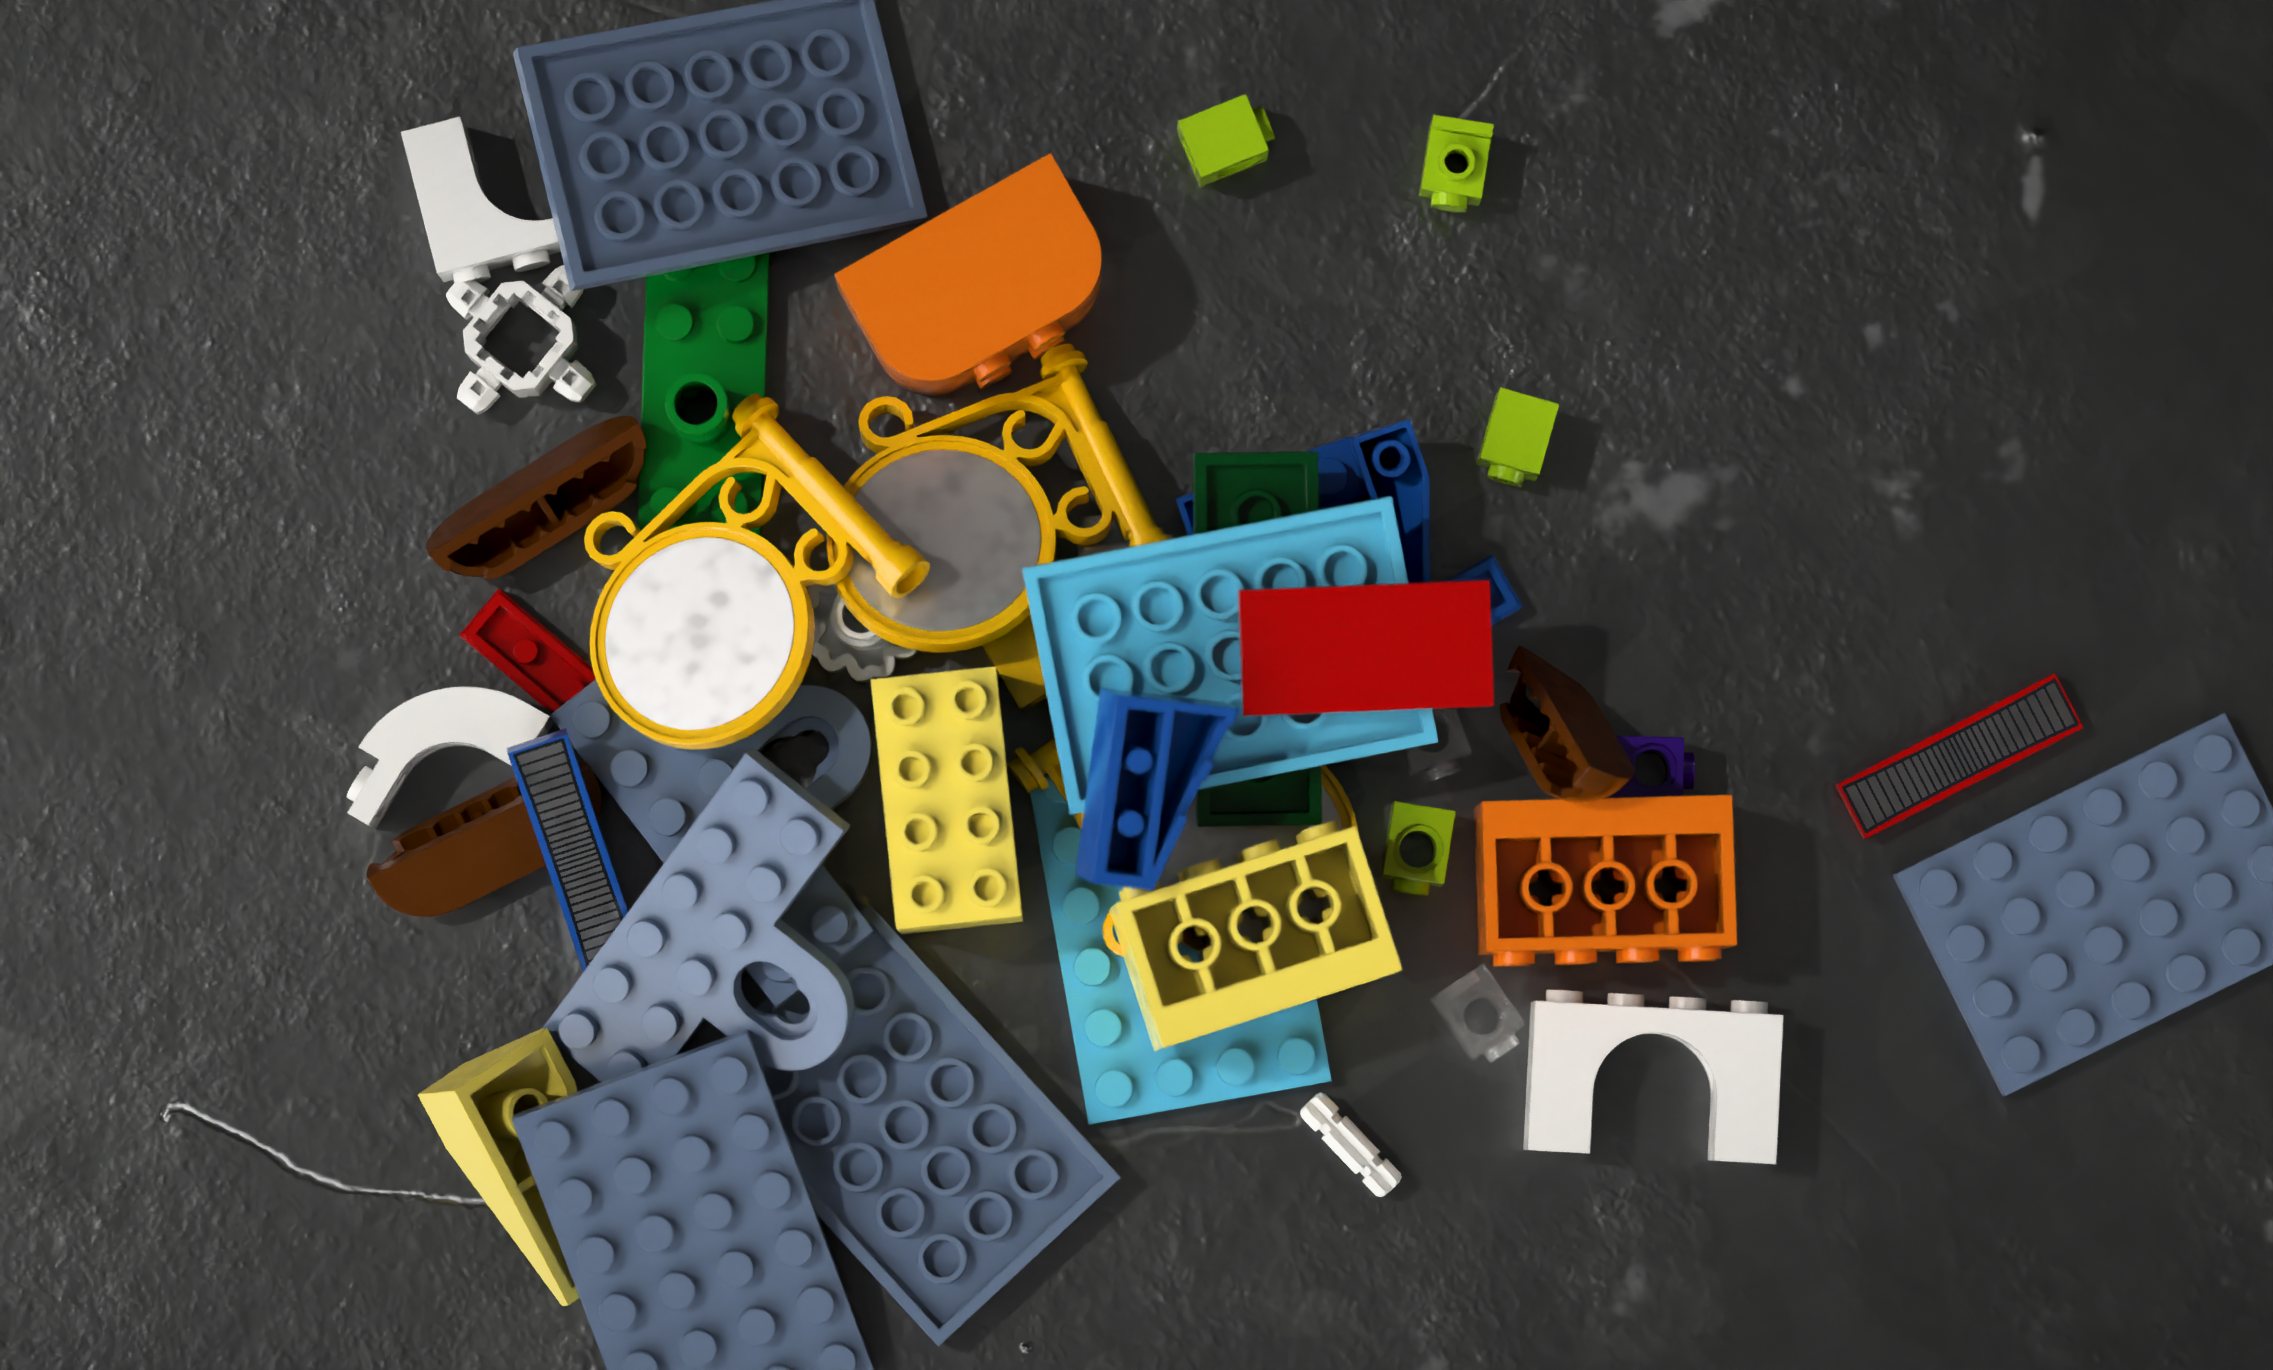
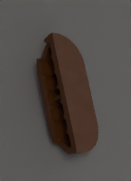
M619 416L600 422L575 435L474 498L451 514L436 528L426 544L428 555L444 571H451L463 576H484L485 579H494L513 571L587 525L600 514L611 510L623 502L637 486L636 480L643 467L646 449L645 437L639 423L632 416Z
M1519 645L1507 671L1520 674L1510 703L1500 704V715L1504 726L1538 786L1552 796L1571 802H1593L1613 795L1634 776L1635 769L1595 700L1580 683L1530 650ZM1526 684L1533 689L1531 698L1540 701V710L1527 698Z
M579 761L578 764L597 820H599L602 807L599 784L590 766L584 761ZM516 777L403 832L392 840L396 851L382 865L380 863H370L366 875L377 896L389 907L411 916L433 917L454 911L546 866L518 782Z

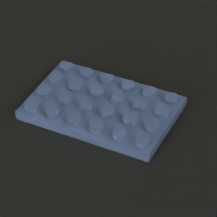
M773 0L517 47L513 52L570 292L922 223L928 217L874 0Z
M2225 713L1893 874L1908 908L2002 1096L2009 1095L2273 965V808Z
M869 904L860 913L874 929L875 933L836 962L846 976L854 998L853 1023L845 1041L825 1061L808 1069L788 1071L770 1067L762 1062L760 1064L817 1215L939 1347L1121 1177ZM799 991L779 1008H776L770 999L767 998L756 1009L762 1013L780 1014L783 1018L792 1022H800L807 1018L810 1012V1004L804 993Z
M748 1029L513 1115L512 1122L607 1370H875Z

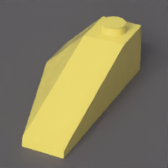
M543 1028L463 1063L419 1093L418 1096L451 1156L562 1306H569L580 1297L512 1122L514 1114L577 1092L576 1082L548 1028Z

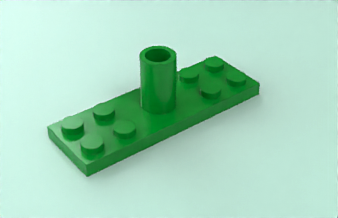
M770 253L646 277L641 429L645 437L646 449L643 467L639 474L638 526L641 531L699 474L718 463L742 439L736 433V423L732 419V414L738 404L752 394H760L763 398L766 397ZM701 397H708L718 402L714 408L715 414L709 421L698 425L691 421H683L684 410L691 401ZM746 472L729 476L734 477L742 485V489L735 499L736 512L747 514L757 509L763 497V474ZM728 477L712 486L669 529L698 522L727 523L726 517L720 508L719 494L722 485ZM762 526L750 529V531L762 536Z

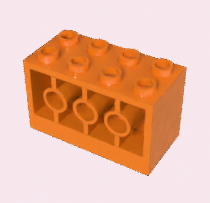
M1732 795L1604 798L1593 802H1571L1563 799L1482 801L1474 808L1478 955H1493V967L1530 966V964H1535V954H1554L1555 965L1592 964L1597 962V952H1616L1617 964L1652 963L1653 961L1660 960L1659 951L1678 950V962H1704L1722 959V949L1737 945ZM1663 871L1669 873L1670 880L1678 883L1679 891L1671 895L1670 903L1664 901L1662 893L1655 892L1654 881L1662 877ZM1601 873L1607 874L1609 882L1616 883L1617 894L1609 898L1608 904L1602 903L1600 895L1593 894L1591 889V883L1599 880ZM1538 874L1545 875L1547 883L1555 885L1556 895L1548 898L1547 906L1540 905L1538 897L1529 893V885L1537 881Z

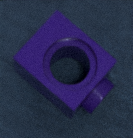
M1616 736L1633 766L1638 755L1652 753L1664 762L1666 774L1663 782L1658 786H1646L1634 774L1623 788L1606 798L1683 796V789H1693L1695 776L1694 752H1684V737Z

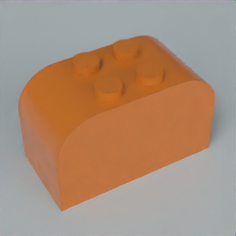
M1049 153L834 275L841 296L887 375L899 386L910 392L924 396H945L963 390L977 382L981 390L1011 374V362L1030 352L1035 360L1041 358L1048 350L1066 342L1063 337L1065 332L1079 324L1089 314L1097 300L1101 286L1102 257L1100 242L1091 222L1052 154Z

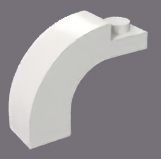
M449 687L416 696L402 703L378 721L358 746L379 759L373 770L365 766L355 778L347 793V798L353 801L347 813L376 829L407 776L428 755L448 747L467 746L484 750L512 766L507 748L547 735L554 721L547 714L514 696L487 688Z

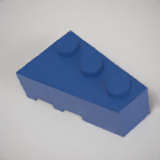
M1100 687L1076 875L1092 884L1154 890L1188 819L1185 815L1202 780L1206 781L1214 765L1211 761L1228 726L1232 727L1240 710L1239 708L1219 701Z

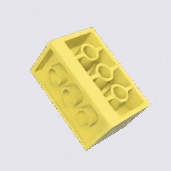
M996 666L871 679L896 930L902 935L1023 922Z
M1337 820L1303 830L1301 834L1295 835L1298 845L1281 850L1278 840H1271L1249 847L1236 854L1239 864L1221 869L1219 860L1216 858L1182 869V872L1177 873L1180 883L1161 888L1160 881L1158 880L1154 890L1125 887L1122 889L1123 891L1118 892L1121 902L1114 904L1109 909V913L1154 1051L1402 971L1356 826L1340 831ZM1302 893L1308 894L1311 901L1318 900L1321 905L1322 912L1316 915L1317 924H1311L1308 917H1300L1297 911V905L1303 902ZM1242 912H1248L1252 920L1260 919L1263 931L1257 934L1258 943H1252L1248 936H1240L1237 925L1243 921ZM1183 931H1189L1194 939H1202L1205 949L1198 953L1199 963H1193L1188 955L1181 956L1178 952L1177 944L1183 941Z

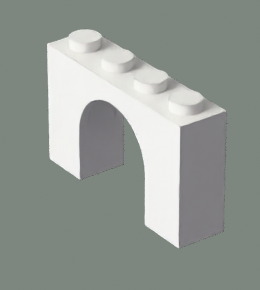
M461 117L401 132L436 271L443 282L454 280L455 283L458 279L460 282L475 280L478 283H482L491 279L489 270L512 264L516 272L533 270L548 265L550 263L549 255L561 252L553 218L537 221L519 219L502 212L487 199L481 184L468 130Z
M1546 990V1001L1531 1002L1523 1150L1590 1153L1593 1088L1601 1063L1613 1048L1626 1039L1640 1034H1659L1675 1039L1688 1047L1697 1056L1706 1071L1711 1097L1708 1160L1776 1164L1783 1015L1768 1014V1002L1731 1000L1730 1012L1707 1011L1706 999L1669 997V1008L1644 1007L1645 995L1608 993L1607 1005L1583 1003V992L1569 990Z

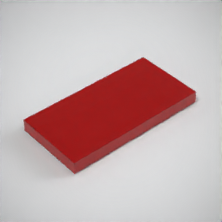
M1490 580L1237 589L1243 716L1494 706Z

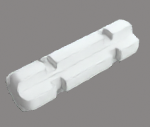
M1316 1094L1302 1107L1300 1115L1314 1131L1319 1129L1324 1134L1322 1140L1355 1174L1360 1172L1365 1177L1362 1182L1376 1196L1383 1197L1387 1195L1400 1182L1402 1178L1401 1173L1387 1158L1382 1160L1377 1155L1380 1152L1377 1147L1347 1116L1342 1118L1337 1113L1339 1107L1326 1094Z

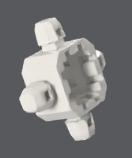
M564 265L555 268L542 282L546 288L541 294L524 281L501 283L490 298L487 297L489 290L475 280L460 282L457 279L448 290L446 296L450 305L466 320L471 316L473 317L463 330L464 347L468 357L481 368L476 374L471 371L468 373L458 389L457 399L477 415L487 411L498 400L500 395L497 391L502 385L518 398L541 396L550 383L554 381L553 389L568 400L582 403L596 386L592 374L579 361L569 362L579 349L577 327L572 319L562 310L566 305L572 308L584 289L570 292ZM519 301L532 309L559 332L555 338L557 340L555 345L548 351L533 372L528 371L523 378L511 371L483 348L487 342L486 336L503 318L510 307L514 309Z

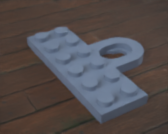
M596 680L549 715L560 730L567 729L571 744L590 766L594 774L663 863L671 855L745 753L752 748L760 753L768 743L778 738H795L800 733L809 730L822 733L828 741L829 751L824 761L817 766L813 782L805 789L831 810L857 790L867 775L872 759L871 733L859 709L841 693L818 685L799 686L785 708L771 722L752 735L735 743L710 749L676 748L646 737L626 723L611 708ZM823 864L781 918L835 963L875 933L874 929ZM756 961L745 966L746 970L776 1008H779L800 991L793 977L770 962Z
M750 749L730 773L543 1028H548L557 1047L601 1082L680 1054L705 1019L726 1036L748 1029L759 1061L770 1067L780 1070L797 1071L814 1067L825 1061L842 1045L851 1030L854 1018L852 990L846 976L838 965L781 918L851 825L756 749ZM756 961L770 962L796 980L797 988L808 998L810 1012L807 1018L800 1022H792L783 1018L780 1014L762 1013L753 1008L745 999L741 989V975L745 966Z

